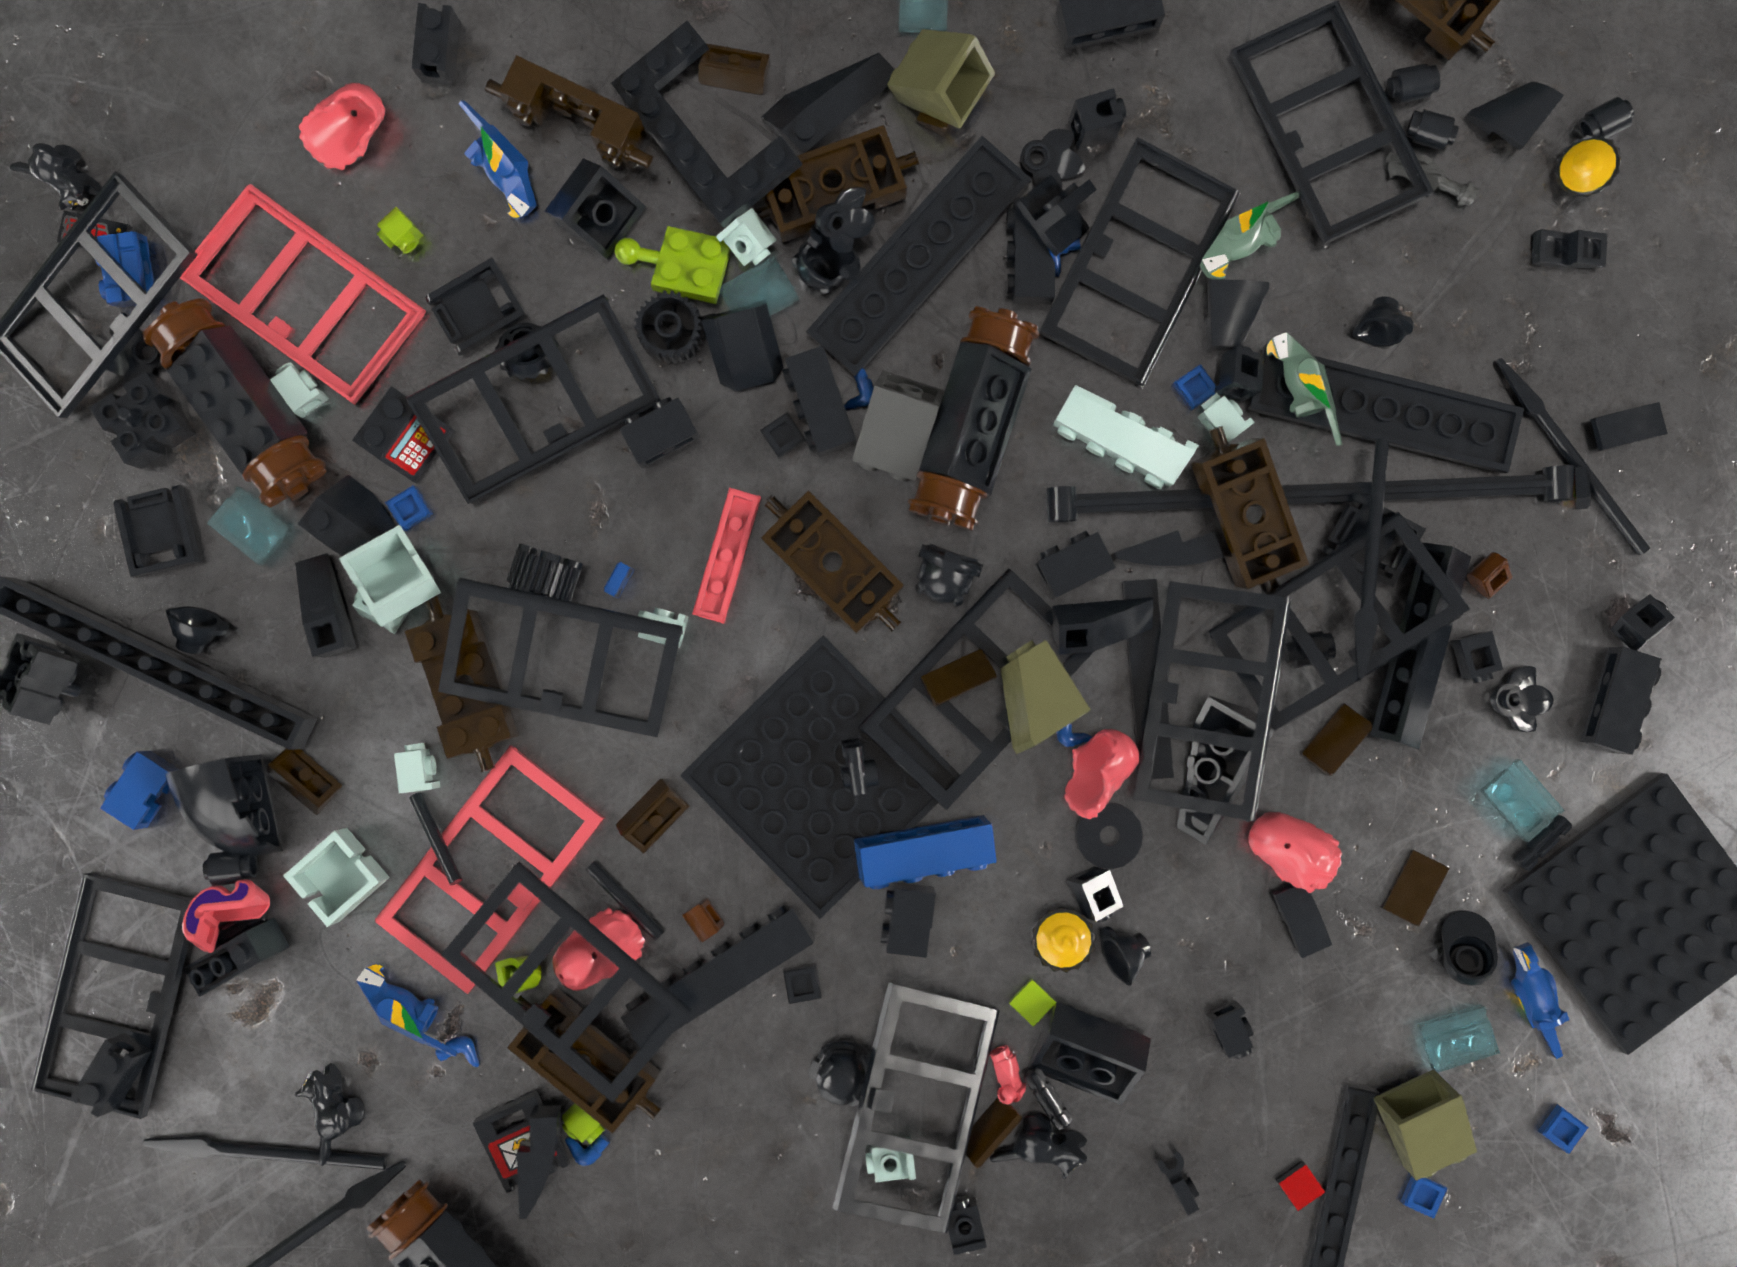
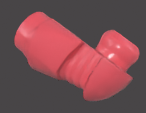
M1001 1045L990 1052L997 1081L1001 1085V1088L997 1091L998 1099L1003 1104L1008 1105L1012 1102L1020 1101L1026 1091V1083L1021 1081L1016 1054L1010 1051L1008 1045Z

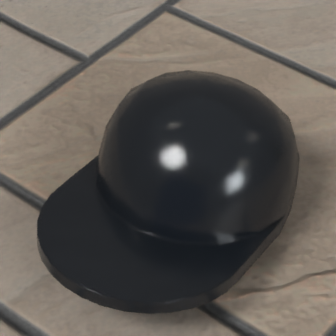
M1459 911L1451 914L1442 926L1443 964L1446 972L1454 981L1468 986L1481 985L1490 979L1497 967L1498 954L1494 930L1490 923L1477 913Z

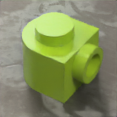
M397 206L377 223V226L381 229L377 233L380 239L390 249L396 245L404 254L413 251L417 247L419 239L424 236Z
M529 955L495 962L498 982L502 987ZM540 965L516 993L533 989L539 984L542 974Z
M575 1103L562 1115L564 1122L562 1127L566 1134L572 1139H578L581 1143L586 1140L591 1144L605 1130L599 1122Z

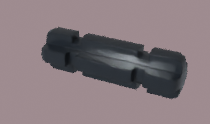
M1559 814L1555 815L1548 822L1549 827L1546 828L1544 826L1526 845L1527 849H1522L1515 856L1514 860L1525 870H1531L1538 863L1537 859L1539 857L1543 858L1561 840L1559 836H1565L1570 831L1572 824L1567 818Z
M264 914L259 919L230 921L219 927L220 932L215 949L243 932L268 921L267 915Z
M1038 1067L1029 1070L1024 1076V1081L1030 1090H1035L1033 1092L1034 1096L1047 1116H1052L1050 1120L1055 1128L1061 1130L1068 1127L1072 1121V1116L1065 1107H1061L1064 1104L1048 1081L1045 1083L1044 1080L1047 1078L1042 1070Z

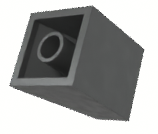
M883 370L874 386L852 461L858 462L861 468L869 471L880 469L889 472L891 477L900 481H909V479L916 481V475L919 472L945 390Z

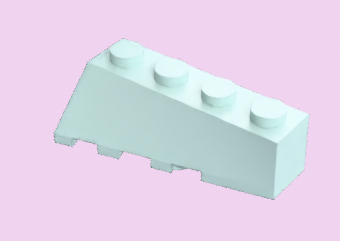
M1075 385L1053 423L1058 428L1057 433L1071 441H1074L1076 438L1087 444L1086 449L1099 457H1104L1106 454L1117 460L1115 465L1128 473H1133L1135 470L1144 475V481L1157 489H1162V487L1168 489L1171 487L1199 445L1187 440L1184 446L1175 441V438L1172 436L1173 432L1161 426L1160 428L1151 427L1149 429L1145 427L1146 422L1142 420V417L1128 411H1122L1119 414L1115 412L1116 405Z

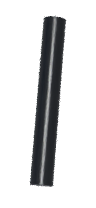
M415 793L409 797V800L451 886L456 885L463 880L422 793Z
M596 861L592 862L585 869L655 941L665 932Z

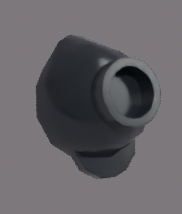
M1383 296L1374 299L1372 306L1368 307L1358 320L1352 333L1356 339L1374 346H1392L1401 343L1406 335L1412 333L1414 322L1399 310L1400 305L1396 299Z
M182 606L166 610L172 635L177 639L175 646L182 652L189 654L203 652L204 645L211 642L216 635L228 633L229 625L222 621L215 613L203 608Z
M1109 926L1103 927L1100 930V938L1105 962L1113 975L1126 985L1131 986L1137 978L1144 960L1151 956L1150 945L1141 933L1134 935L1116 933Z

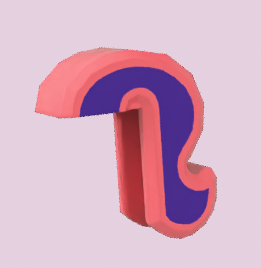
M248 879L236 881L235 890L232 892L223 886L206 888L191 900L183 918V933L187 940L199 949L212 953L214 952L220 932V922L259 919L268 910L270 897Z

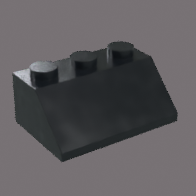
M1056 1002L1045 1021L1028 1069L1032 1070L1038 1067L1049 1078L1122 1105L1146 1072L1151 1038L1141 1035L1134 1030L1110 1023L1103 1018L1079 1011L1072 1006Z

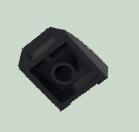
M766 299L722 313L701 316L720 384L734 391H740L775 381L784 366Z

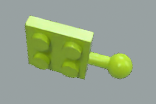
M667 226L660 251L642 248L632 238H623L616 244L615 256L621 263L631 265L639 260L656 264L651 282L653 291L663 293L666 290L667 294H670L672 290L675 295L680 292L682 297L713 304L717 303L731 249L724 240L719 242L716 236Z

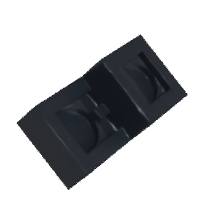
M1544 229L1533 232L1532 265L1563 268L1606 267V233L1584 230L1566 233Z
M1659 402L1590 419L1599 451L1668 434Z
M1292 884L1272 892L1282 920L1288 926L1296 951L1301 958L1332 946L1326 926L1311 893L1302 888H1296Z

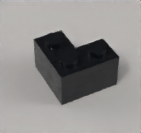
M894 882L893 890L886 891L884 910L885 914L890 915L889 924L883 923L880 942L887 944L886 953L927 958L936 899L934 887Z

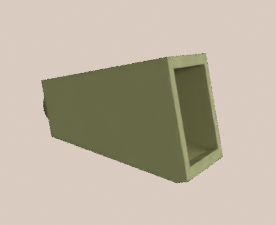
M922 29L916 40L910 44L908 52L898 68L892 72L887 85L899 103L960 129L992 80L995 72L976 36L965 33Z
M1033 640L1008 655L1006 658L1010 663L1000 668L1012 747L1016 754L1036 746L1091 710L1047 640L1037 646Z
M1434 1069L1374 1097V1101L1402 1165L1416 1181L1421 1178L1431 1177L1438 1170L1450 1164L1460 1163L1467 1156L1477 1152L1462 1096Z

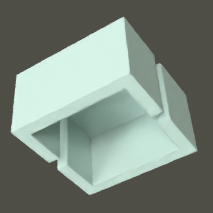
M400 525L339 558L370 612L381 627L441 593Z
M348 828L332 832L283 875L303 899L315 895L319 891L323 896L312 899L308 905L327 927L340 922L390 878L371 855L366 857L361 855L366 849Z

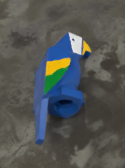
M465 100L460 101V107L475 123L482 134L480 138L470 145L464 154L471 159L470 164L482 166L489 180L505 194L510 211L507 212L509 216L516 219L528 216L537 206L527 171L528 160L494 125H490Z
M1526 942L1513 948L1517 969L1515 978L1511 980V985L1532 1028H1537L1541 1031L1553 1056L1558 1059L1563 1057L1555 1027L1570 1019L1567 1012L1559 1007L1557 987L1553 975L1547 969L1540 967L1538 957L1532 945Z
M372 964L362 971L356 981L382 1025L423 1045L426 1044L456 1057L457 1051L424 1034L437 1016L438 1006L434 1004V999L419 1001L408 990L386 983L385 976L381 972L384 970L382 965Z

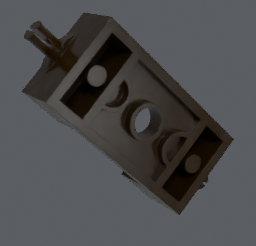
M1396 0L1432 29L1424 40L1449 61L1462 46L1470 41L1475 43L1485 53L1496 42L1485 34L1481 28L1486 17L1500 0Z
M517 55L502 84L491 78L487 81L485 91L502 99L506 103L505 106L512 112V118L525 126H530L533 123L542 128L553 106L556 111L567 117H571L574 114L583 118V123L592 128L590 136L604 163L619 169L620 165L630 169L633 162L646 169L651 165L653 155L640 150L647 134L637 112Z
M882 125L798 155L797 157L803 165L765 195V205L754 208V211L761 220L771 219L777 226L782 243L805 235L813 224H816L815 217L819 208L825 204L835 203L839 194L845 189L852 187L866 189L863 206L873 203L875 209L906 199L907 186L901 170L919 165L918 157H916L917 154L913 151L896 158L885 126ZM832 172L837 173L841 176L842 183L836 188H828L823 183L825 175Z
M1219 426L1209 430L1216 449L1208 456L1191 462V466L1201 493L1208 494L1211 497L1230 553L1224 555L1235 586L1248 590L1264 583L1267 593L1279 587L1277 577L1307 566L1309 562L1265 438H1250L1238 444H1228L1223 426ZM1256 504L1260 507L1262 515L1258 522L1252 524L1248 521L1246 512L1251 505Z
M809 490L789 509L776 496H773L770 500L779 510L769 501L765 504V507L778 520L761 537L763 542L856 634L869 622L877 618L892 632L896 627L887 618L896 626L901 621L887 608L891 600L903 589L904 585ZM832 552L839 554L843 561L841 568L834 572L826 570L823 566V558Z
M435 596L425 602L430 619L423 625L404 632L414 662L422 663L442 722V725L436 728L446 758L450 759L465 754H476L481 772L495 768L489 748H492L497 743L518 737L519 734L509 706L438 692L452 615L443 614L438 596ZM468 609L455 680L466 674L473 679L474 684L504 690L478 612Z
M558 988L540 1004L551 1015L545 1024L560 1037L577 1019L580 1011L583 1009ZM522 995L517 998L526 1008L532 1007V1004L523 998ZM591 1023L572 1045L577 1052L587 1055L591 1060V1064L612 1082L637 1054L634 1051L630 1056ZM525 1027L521 1029L507 1047L508 1050L612 1134L628 1114L636 1108L640 1109L651 1120L662 1109L646 1097L648 1089L661 1072L650 1062H647L612 1103Z

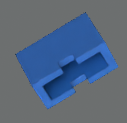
M151 750L137 751L127 758L122 767L124 770L118 781L113 782L104 793L105 801L100 809L132 830L143 829L149 826L162 806L157 802L162 792L170 794L165 774L179 769Z

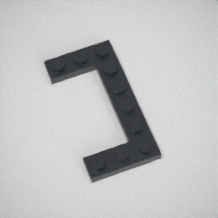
M687 20L611 82V84L629 108L639 114L642 124L721 226L725 228L803 164L784 139L779 136L730 177L727 178L659 92L661 88L709 50L707 44Z

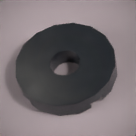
M1108 802L1106 807L1098 813L1097 817L1087 819L1081 816L1076 828L1075 837L1078 849L1086 860L1100 868L1115 869L1125 866L1136 857L1141 849L1143 832L1140 821L1131 810L1121 804ZM1107 826L1115 827L1118 832L1117 840L1110 845L1104 844L1100 839V832Z

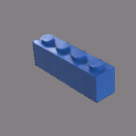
M984 815L854 839L859 878L865 888L883 889L892 882L914 883L922 880L923 876L935 874L938 877L953 875L955 870L965 868L973 871L982 870L987 867V864L997 863L992 823Z

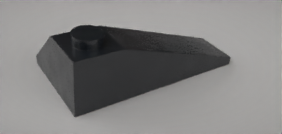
M876 53L784 95L761 117V120L778 137L781 136L796 156L831 144L889 90L887 84L895 69L880 53Z
M350 475L345 476L318 496L297 523L340 556L350 553L397 526L383 508L377 495Z
M1208 696L1193 728L1254 738L1257 713L1248 708ZM1272 727L1270 728L1269 740L1274 733ZM1192 742L1191 753L1187 761L1186 785L1182 794L1233 803L1247 780L1251 752ZM1180 808L1177 828L1207 845L1224 816Z

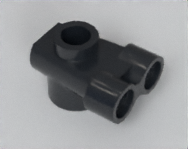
M859 739L844 740L841 742L843 758H845L846 768H841L844 788H850L853 796L867 794L868 787L879 785L874 759L865 760L863 744L859 742Z

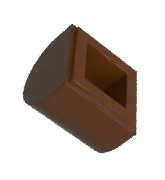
M1491 552L1467 574V579L1475 590L1487 599H1490L1512 579V574L1507 559L1496 552Z
M704 898L682 914V917L700 943L716 934L724 926V921L708 898Z

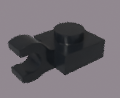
M1174 1148L1172 1149L1175 1156V1163L1173 1165H1165L1160 1156L1156 1158V1162L1169 1180L1186 1214L1190 1215L1200 1210L1194 1199L1200 1195L1191 1178L1184 1179L1182 1177L1181 1171L1184 1167V1159L1180 1152Z

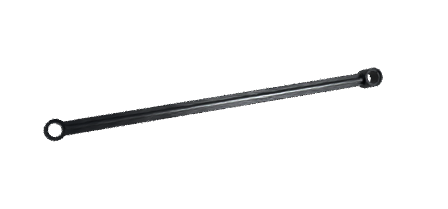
M1558 465L1542 468L1543 474L1386 481L1384 501L1544 494L1545 502L1575 500L1574 465ZM1372 482L1281 486L1288 505L1356 502L1351 498L1354 492L1370 499ZM1058 486L1046 489L1048 522L1051 523L1078 521V514L1214 508L1210 495L1202 494L1200 489L1077 494L1075 486Z

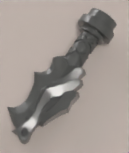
M1393 152L1388 153L1385 165H1388L1390 179L1393 176H1402L1410 181L1399 157ZM1426 155L1417 156L1433 190L1439 188L1456 196L1457 204L1460 206L1467 205L1470 207L1480 190V188L1474 186L1475 183L1469 181L1467 184L1464 183L1462 185L1445 177V170L1440 169L1439 164H1434L1433 158H1429Z

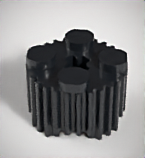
M664 290L663 294H657V298L652 296L650 297V302L645 301L646 306H641V311H636L638 318L634 319L637 324L634 328L638 333L636 335L640 340V344L649 356L654 360L658 359L660 363L665 360L666 364H670L672 361L676 365L677 361L684 363V361H690L696 356L697 350H700L699 344H703L702 338L705 337L704 327L699 310L692 301L690 302L687 297L683 298L680 292L675 295L672 290L670 294H667L666 290ZM674 322L677 329L673 333L667 334L663 330L664 326L669 327V323Z
M519 543L506 580L510 583L509 588L571 601L583 563L564 558L561 564V556L541 550L539 556H536L538 549Z

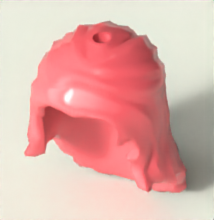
M360 83L345 84L344 87L339 88L319 102L302 119L298 126L301 131L299 139L312 157L318 162L323 163L326 168L345 170V167L353 164L357 157L364 156L370 138L384 119L386 109L381 98L370 86ZM351 111H354L356 116H352Z
M1101 730L1086 744L1072 750L1073 778L1068 781L1065 787L1066 794L1064 798L1070 809L1075 811L1078 816L1087 819L1097 817L1098 813L1106 807L1114 792L1120 789L1122 783L1139 764V750L1135 742L1118 730Z
M1281 812L1264 813L1255 820L1249 832L1248 844L1254 854L1269 864L1282 881L1290 882L1294 887L1307 890L1308 893H1312L1316 889H1325L1328 883L1337 875L1338 868L1342 864V852L1338 848V840L1322 829L1316 828L1314 824Z
M607 908L589 919L595 927L635 961L642 956L641 949L645 940L642 937L641 930L632 921L630 915L623 913L621 910L612 911L611 908ZM575 930L558 947L552 962L554 973L565 988L573 991L587 989L602 979L611 978L619 969Z

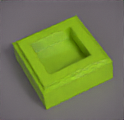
M1032 978L1008 1001L1033 1027L1056 1004V1001Z

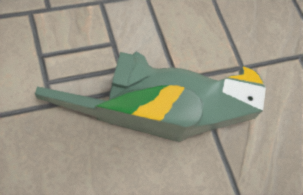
M1297 191L1271 203L1268 201L1227 220L1199 265L1206 277L1211 280H1224L1226 277L1224 272L1228 267V263L1249 256L1261 245L1275 247L1276 242L1281 237V228L1270 213L1298 199L1300 196L1299 192Z
M1286 332L1273 337L1267 344L1266 352L1267 355L1271 356L1273 354L1277 359L1283 361L1285 382L1294 397V401L1290 405V412H1295L1296 417H1306L1325 409L1336 446L1343 445L1335 413L1336 409L1324 365L1291 334Z

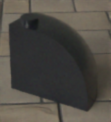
M261 754L222 758L165 774L171 795L184 820L198 836L210 845L228 853L262 856L283 851Z

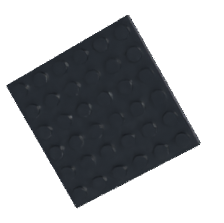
M824 635L680 775L819 919L860 881L854 839L911 829L938 804L865 733L861 732L858 726L885 698ZM895 708L878 725L945 790L960 776ZM854 738L859 739V742L863 744L865 760L874 759L879 780L878 786L868 787L867 794L853 796L850 788H844L841 777V768H846L841 742Z
M1666 773L1656 776L1503 890L1504 894L1620 1050L1627 1055L1631 1054L1737 974V866Z

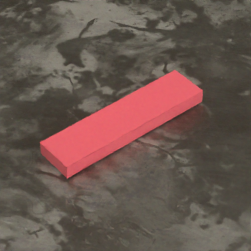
M729 487L692 615L725 624L761 503V496Z

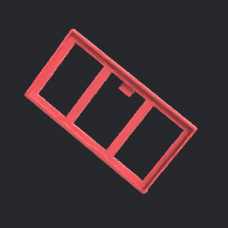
M252 184L246 186L195 250L198 254L197 257L180 277L186 284L353 405H356L426 314L425 309ZM255 205H257L295 232V234L238 305L202 279L200 275ZM307 243H310L353 274L354 277L300 346L296 347L286 339L293 328L285 321L275 316L267 326L253 316L252 313ZM366 285H368L407 314L350 386L311 358V356Z
M510 745L494 765L495 768L490 770L441 835L448 847L468 820L473 818L541 871L543 876L540 879L551 888L605 817L518 751L516 747ZM511 765L584 820V823L553 862L480 806ZM431 846L376 917L375 922L461 990L469 994L476 985L438 951L394 918L424 877H427L473 914L483 905L482 901L459 883L452 886L449 884L444 872L434 865L438 859ZM521 883L516 886L507 898L518 907L509 920L506 921L495 912L486 922L498 934L475 962L485 972H487L541 902Z

